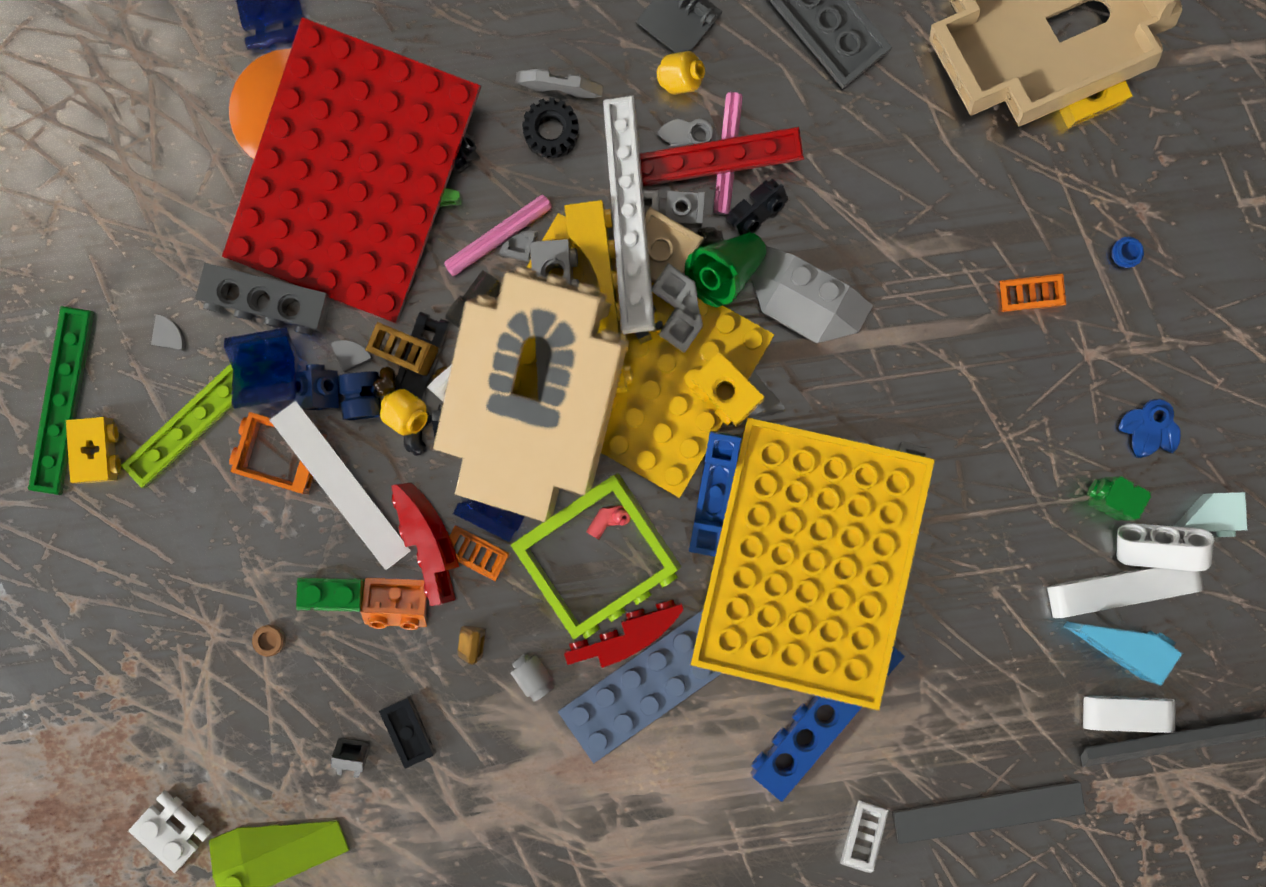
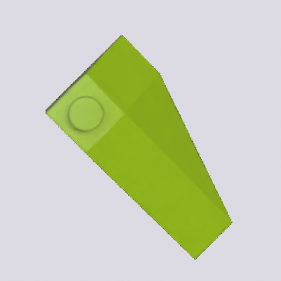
M338 820L292 825L277 824L263 827H238L209 840L212 876L217 887H271L350 850Z

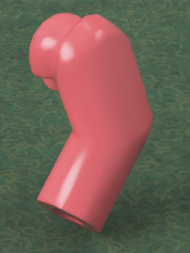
M621 505L603 507L598 511L586 532L599 540L607 526H624L630 522L631 517Z

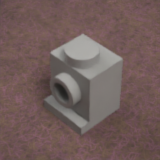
M667 191V197L660 198L659 212L686 228L701 229L705 192ZM678 203H685L688 208L685 212H679L675 206Z

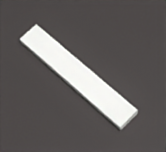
M296 401L269 419L385 570L411 551L408 547H405L404 541Z

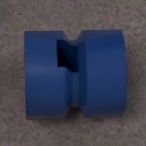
M356 372L338 376L339 393L345 396V400L341 402L342 419L344 421L380 417L382 399L376 395L378 391L373 386L374 382L379 380V372Z

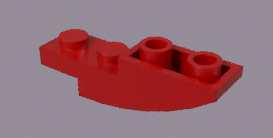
M412 482L392 485V503L397 510L399 518V534L404 540L405 547L414 545L417 547V562L422 569L425 582L424 593L427 599H429L430 607L454 601L455 596L449 569L458 568L459 564L453 544L441 518L424 494Z
M674 599L656 604L657 610L645 613L644 608L625 613L627 619L621 620L624 633L618 634L617 629L599 634L600 640L588 643L587 639L569 643L570 649L564 652L567 665L598 656L601 668H604L636 654L659 638L676 621L684 610L682 603L675 604Z

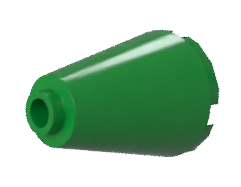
M746 233L696 249L688 256L685 262V275L695 281L697 297L705 304L713 307H721L733 302L766 257V245L758 235Z

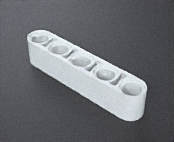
M1153 567L1139 568L1047 587L1053 618L1071 617L1205 590L1201 571Z

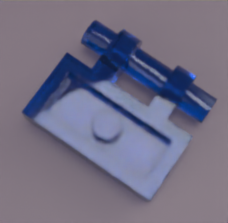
M236 0L242 28L244 31L256 30V35L244 38L248 50L258 47L260 50L270 48V44L287 41L288 44L294 42L299 25L294 26L293 20L305 17L301 0ZM283 24V29L267 32L266 26Z

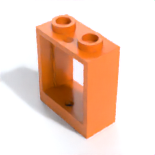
M249 412L248 417H244L239 426L238 433L242 436L238 447H234L231 452L229 464L232 465L230 472L301 494H309L314 477L301 460L294 481L247 468L261 423L274 427L269 420L271 418ZM322 434V436H323V437L325 438V440H326L327 435H326V434Z

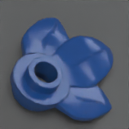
M1153 399L1147 402L1142 409L1130 410L1123 416L1118 427L1124 433L1133 434L1132 447L1138 458L1153 454L1159 447H1162L1169 453H1174L1179 446L1181 438L1180 428L1173 421V407L1163 399ZM1162 410L1163 417L1159 420H1154V413Z

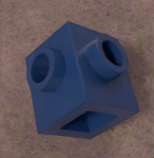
M312 364L306 365L305 371L293 372L292 391L294 393V401L299 404L302 410L339 408L338 371L325 370V365Z

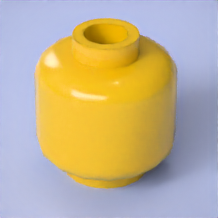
M691 51L664 56L657 69L659 84L668 93L673 95L697 90L705 76L703 62Z
M398 389L383 398L380 412L381 420L402 436L418 433L423 429L428 419L426 403L408 390Z

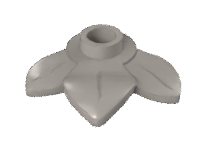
M675 119L664 124L659 129L658 135L670 144L668 147L670 149L715 141L716 131L712 123L705 119H695L690 123L682 119ZM699 130L704 131L706 134L705 139L697 140L694 136L695 132Z

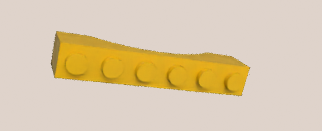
M602 200L564 205L568 237L572 244L584 254L592 265L598 279L600 293L607 295L605 302L611 303L609 315L600 321L598 333H601V330L616 332L620 334V339L628 341L627 334L620 332V304L616 300L615 290H618L617 271H613L611 260L616 258L614 239L609 240L608 228H613L611 209H605ZM624 361L616 393L628 392L627 383L633 382L630 364H625Z

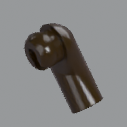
M391 367L381 368L379 380H376L373 384L379 396H384L388 392L392 393L396 389V374Z

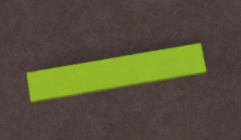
M257 338L121 464V467L141 488H146L272 371L281 360L260 338Z

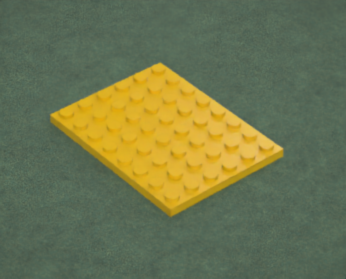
M558 213L542 241L568 239L572 248H577L568 237L566 217ZM577 248L578 267H573V279H578L579 283L598 287V293H600L598 279L592 265ZM616 258L611 259L613 271H617ZM531 260L527 265V267L532 268ZM554 268L549 274L563 277L564 270L562 268ZM615 290L616 300L619 302V292ZM652 292L653 306L657 310L654 313L655 323L662 321L664 326L675 308ZM698 297L697 301L703 327L686 352H682L659 336V331H649L652 340L640 344L635 333L627 334L629 351L625 353L624 363L631 366L633 382L627 383L628 392L615 394L601 453L678 498H681L706 455L710 431L719 432L724 424L714 413L718 408L710 400L704 403L693 392L692 388L695 384L691 378L720 352L749 381L774 338L773 333L723 305L721 307L710 306L702 302ZM619 321L620 332L623 333L621 329V321ZM535 336L527 338L523 344L512 393L539 401ZM722 384L717 388L716 394L720 399L728 400L734 396L735 389L730 384Z
M747 417L691 665L879 710L935 459Z

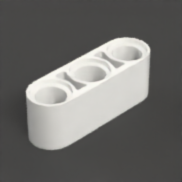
M1127 523L1119 527L1117 531L1116 555L1121 563L1130 566L1204 571L1210 568L1212 564L1214 537L1209 531L1199 528Z
M1084 696V729L1175 732V699Z

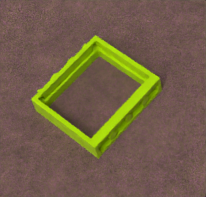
M619 472L511 544V547L573 640L580 635L587 639L600 630L598 623L606 618L612 622L626 612L624 606L631 601H634L636 605L643 602L652 595L650 589L660 583L663 588L678 578L675 572L682 567ZM611 492H614L664 568L579 624L529 548Z

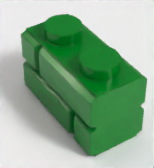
M1122 476L1104 477L1099 480L1095 479L1087 492V495L1090 496L1088 505L1100 512H1105L1106 515L1115 520L1136 521L1140 519L1149 502L1151 492L1138 485L1133 486V482Z
M297 578L296 610L314 609L317 611L360 612L365 579Z

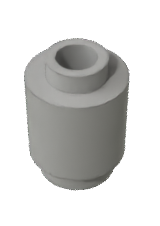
M525 653L511 663L514 667L510 671L511 675L527 697L530 696L534 702L554 688L551 682L553 678L536 654L530 657L528 653Z

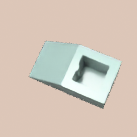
M1245 492L1202 494L1174 527L1199 528L1209 532L1216 531V537H1236V531L1247 530Z

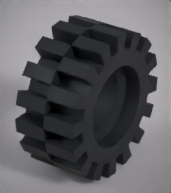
M543 98L539 100V104L535 105L533 103L530 106L529 112H525V120L522 121L523 134L527 145L532 148L534 153H540L544 158H547V156L558 158L557 155L562 154L564 156L568 153V149H573L575 141L579 137V125L573 108L570 105H565V101L560 99L557 102L555 98H549V101H544ZM554 117L561 121L563 131L559 137L546 139L539 133V125L545 118Z

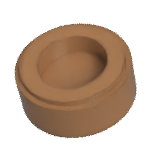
M276 625L262 626L255 631L252 637L254 650L265 657L280 653L286 642L284 632Z

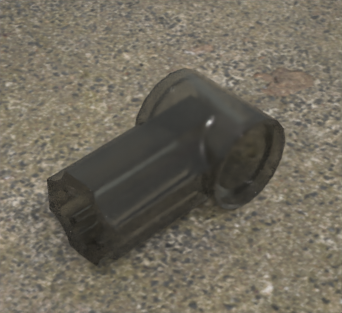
M482 270L464 296L461 295L455 300L446 313L445 318L460 328L466 301L478 298V295L497 298L501 293L502 283Z

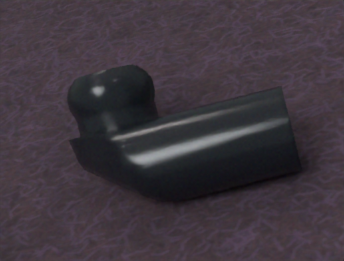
M428 411V419L423 429L418 433L404 436V447L406 451L411 452L414 456L421 455L426 449V444L422 441V431L432 422V416Z

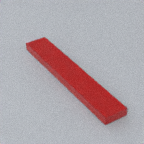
M799 127L640 153L643 186L804 160Z

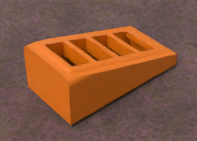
M1063 274L1000 281L1003 312L1066 306ZM1054 282L1055 300H1049L1048 283ZM1035 284H1042L1043 301H1037ZM1022 285H1029V303H1024ZM1011 286H1016L1018 304H1011Z
M455 525L449 536L453 547L460 535L465 537L458 554L456 553L458 562L496 582L511 553ZM473 541L476 545L469 559L463 556L470 542ZM484 547L487 551L481 563L477 564L474 561L481 548ZM494 552L498 556L491 570L485 567Z

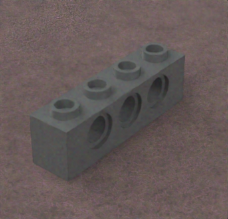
M204 263L195 297L196 300L204 303L203 309L222 313L223 308L233 310L234 317L252 321L253 316L265 318L263 324L282 328L283 323L295 326L294 332L309 336L313 335V331L323 333L331 302L329 295L324 292ZM233 286H238L239 296L234 301H228V290ZM262 294H268L270 297L268 306L259 309L257 307L258 297ZM293 301H298L300 303V311L295 316H288L287 306Z

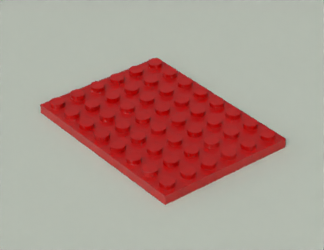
M302 17L222 257L297 286L327 293L331 299L398 323L482 86Z

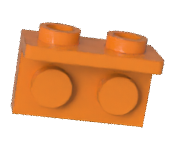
M365 578L361 606L364 624L376 629H383L387 626H400L406 630L427 627V597L424 593V580Z

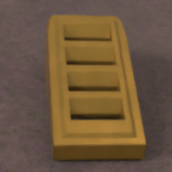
M380 322L376 323L365 351L424 376L429 374L439 350L438 347ZM387 332L390 336L384 350L381 351L379 349ZM399 337L401 338V341L399 343L395 355L393 356L391 354ZM411 342L413 343V346L411 348L407 360L405 361L403 360V358Z
M464 625L460 629L457 653L459 658L468 664H476L483 657L485 628Z

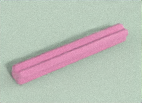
M728 92L726 94L721 140L735 138L739 135L743 99L740 93ZM734 172L717 174L713 208L716 214L728 215L730 211Z
M540 195L444 262L445 267L452 276H456L552 209L551 203L545 195Z

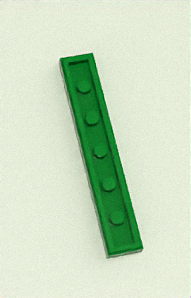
M60 306L28 490L62 495L68 464L66 420L76 419L95 313L93 311Z

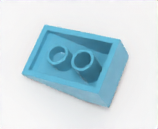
M1067 621L1064 625L1065 628L1141 680L1160 686L1182 655L1181 652L1173 648L1176 643L1160 632L1156 634L1149 630L1148 633L1134 630Z

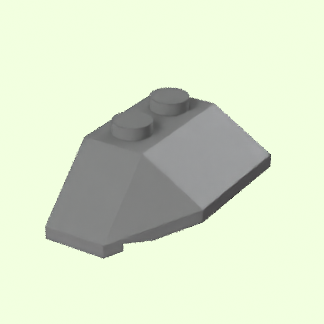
M766 246V257L751 276L758 302L764 315L816 344L859 332L873 307L870 302L851 286L799 257Z

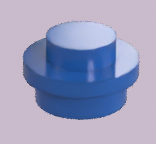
M1133 237L1119 239L1112 248L1113 260L1123 268H1132L1138 265L1144 256V248L1141 242Z

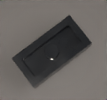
M410 697L379 711L405 769L435 755Z

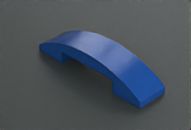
M710 431L689 552L716 556L735 474L741 436Z

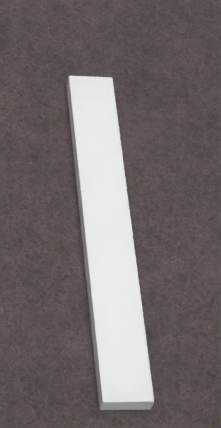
M634 95L603 100L621 329L623 334L655 330L636 102Z

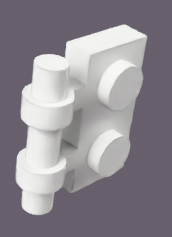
M165 790L156 799L165 807L164 810L160 812L152 805L128 832L172 872L176 873L199 848L190 838L195 834L203 842L212 832L203 825L205 821L198 815L194 817L182 806L184 802L177 796L175 798L172 797ZM173 815L186 826L183 831L169 820Z

